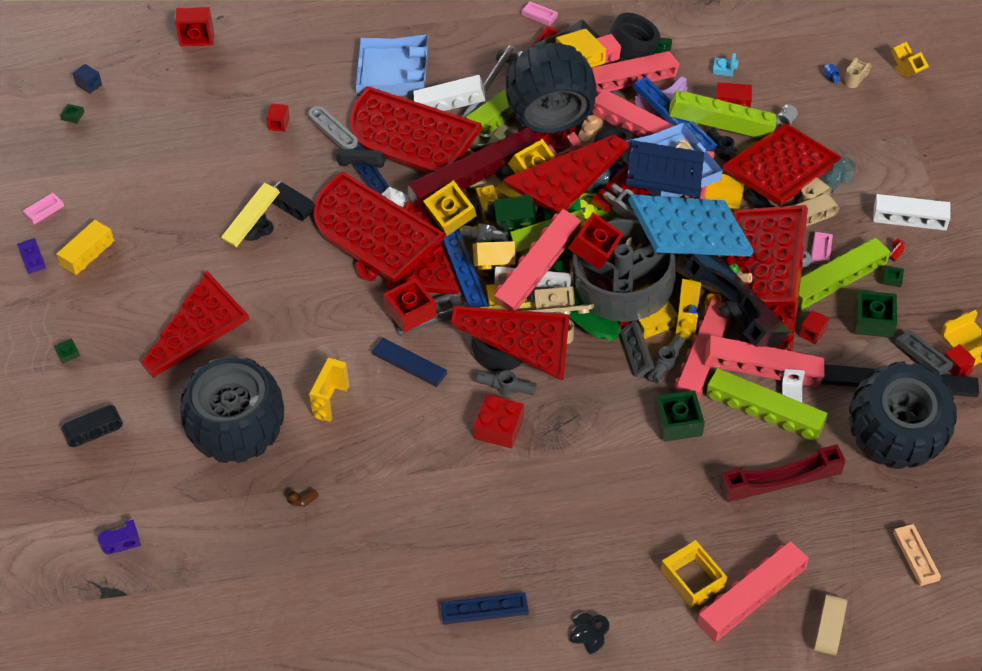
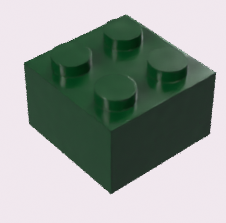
M532 195L494 200L496 221L501 230L512 232L515 231V228H524L537 224L536 208Z
M858 290L854 304L855 334L893 338L897 327V294Z
M695 390L656 396L655 413L664 442L703 436L705 421Z

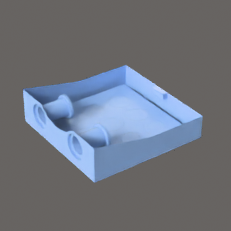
M427 34L396 39L361 38L356 78L357 95H361L367 86L397 96H414V91L424 89L428 55Z
M684 123L653 135L632 139L676 147V143L680 139L685 140L691 145L692 150L704 152L701 188L721 180L723 170ZM627 140L629 148L621 155L627 165H629L631 148H634L631 146L632 140ZM647 189L651 196L677 198L683 196L682 194Z

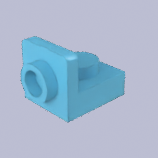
M733 53L732 60L715 58L713 74L733 77V71L737 70L739 61L735 60L736 53Z

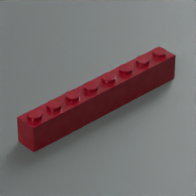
M529 127L409 183L408 197L421 210L426 207L424 204L425 199L453 180L461 191L471 185H475L479 181L502 171V168L510 162L516 153L540 141V139Z

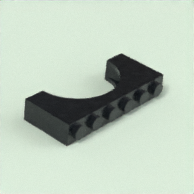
M693 254L682 268L693 281L704 283L719 291L730 301H736L749 324L743 334L755 347L781 346L791 333L783 322L719 255Z

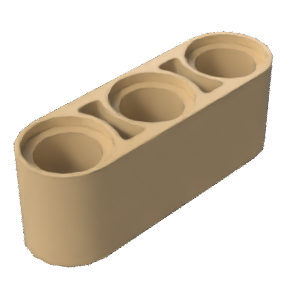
M827 193L797 204L807 205L808 207L806 227L834 216L840 209L838 204Z
M826 594L814 651L836 656L848 600Z

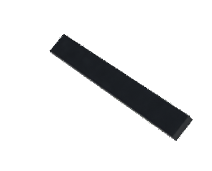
M824 364V378L820 384L858 387L860 382L876 369ZM941 375L942 382L946 386H950L953 395L979 396L978 378Z

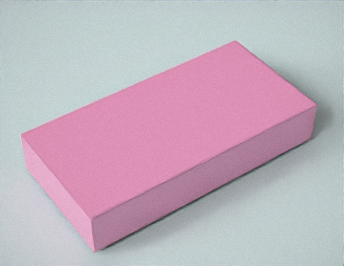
M529 1L522 9L521 15L550 26L558 17V12Z
M51 193L23 210V213L35 225L64 207V204L54 193Z
M814 232L811 251L812 264L822 265L830 262L833 234Z

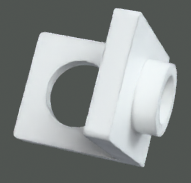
M391 187L381 194L404 209L406 202H409L407 194Z
M784 370L782 395L802 402L804 370ZM795 374L799 377L796 379H790L788 376Z

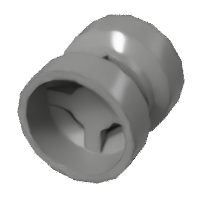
M784 105L776 116V124L779 127L785 123L791 126L798 116L797 109L792 105Z

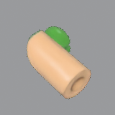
M737 264L729 265L744 283L752 282L751 273H742Z

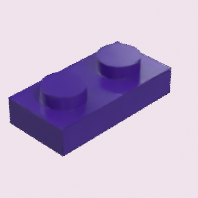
M35 238L17 244L28 274L46 268Z

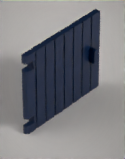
M632 140L631 146L634 148H631L627 176L634 179L627 178L626 185L700 197L704 152Z

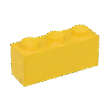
M94 220L56 253L60 266L77 275L114 242L112 231L107 226Z

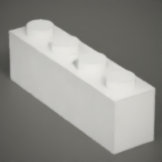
M480 75L414 91L415 102L442 111L486 101L484 85Z
M882 194L876 195L873 222L947 231L950 221V202Z

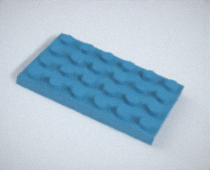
M631 195L628 200L655 252L749 257L754 252L725 200Z

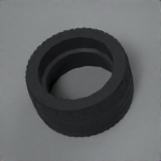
M630 12L618 15L607 34H612L621 45L620 57L625 60L653 55L661 37L659 30L652 22L641 15Z
M472 336L473 355L482 367L500 372L510 371L523 363V361L501 350L489 348L481 340Z

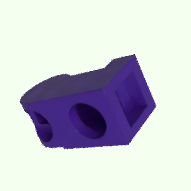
M134 519L126 521V527L113 531L105 530L99 534L98 542L105 554L118 553L141 546Z

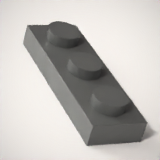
M632 321L620 333L635 376L642 378L655 367L638 322Z
M911 330L896 338V345L922 365H925L931 372L935 371L941 376L952 369L953 362Z

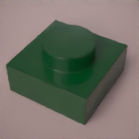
M660 37V42L654 53L658 54L667 51L671 53L672 39Z
M67 104L60 115L61 120L77 124L85 112L84 108Z
M885 265L882 284L901 287L904 269Z
M72 338L54 346L62 364L80 356Z

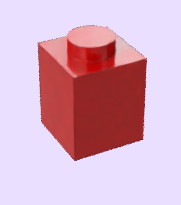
M271 103L266 117L268 130L286 131L290 118L288 105Z
M812 310L801 325L799 337L816 345L827 329L829 318Z
M960 344L945 352L944 356L953 362L952 369L949 370L953 376L966 377L972 373L976 359Z

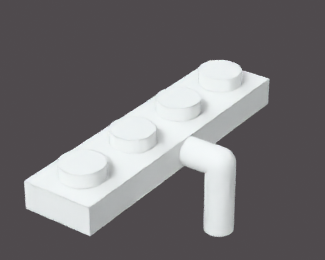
M496 267L495 285H503L506 282L508 273L516 268ZM548 271L534 290L570 287L571 274ZM534 290L528 296L527 302L535 301Z

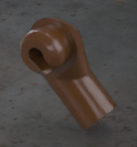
M476 266L475 271L479 276L488 281L492 280V277H494L493 272L488 269L478 270V266Z
M311 489L305 495H298L295 491H291L287 495L288 502L292 506L301 507L307 506L319 497L315 489Z

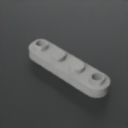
M315 106L309 110L310 121L341 149H353L358 146L356 136L323 107Z

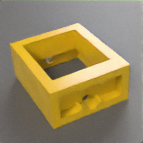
M696 540L662 560V574L691 609L697 605L705 604L709 597L714 594H721L726 588L727 576ZM694 559L714 581L695 594L692 593L675 572Z

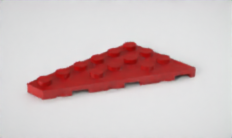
M616 135L609 136L504 179V185L523 196L532 195L536 204L553 214L560 213L562 209L567 210L629 148V142Z
M406 202L405 209L432 225L426 207L419 210L413 202ZM441 243L395 284L387 280L386 284L387 290H392L417 278L428 293L459 295V287L447 257L443 252Z
M206 271L199 284L196 283L193 291L189 293L182 303V308L178 314L172 317V321L168 323L160 334L161 338L151 347L150 352L141 361L142 366L154 378L248 321L249 315L216 279Z

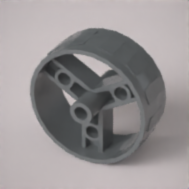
M621 219L608 221L612 226L623 232L624 235L600 270L573 253V284L577 297L582 305L594 304V308L589 309L591 313L611 321L628 322L649 317L663 308L672 296L675 282L674 253L655 252L640 222L637 220ZM632 237L633 245L638 247L639 244H642V248L633 252L632 247L627 245L626 242ZM587 267L613 279V292L592 285L582 275L581 271L583 268ZM666 267V273L658 282L646 289L633 292L634 280Z

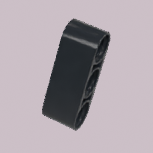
M281 181L272 186L280 192L273 200V205L300 221H304L314 212L315 204L308 197Z
M108 405L66 422L61 427V430L69 447H77L120 429L123 421L116 407Z

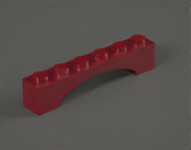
M838 444L820 448L816 453L804 459L777 468L758 471H746L738 468L722 472L720 487L726 501L731 502L840 475L846 460Z

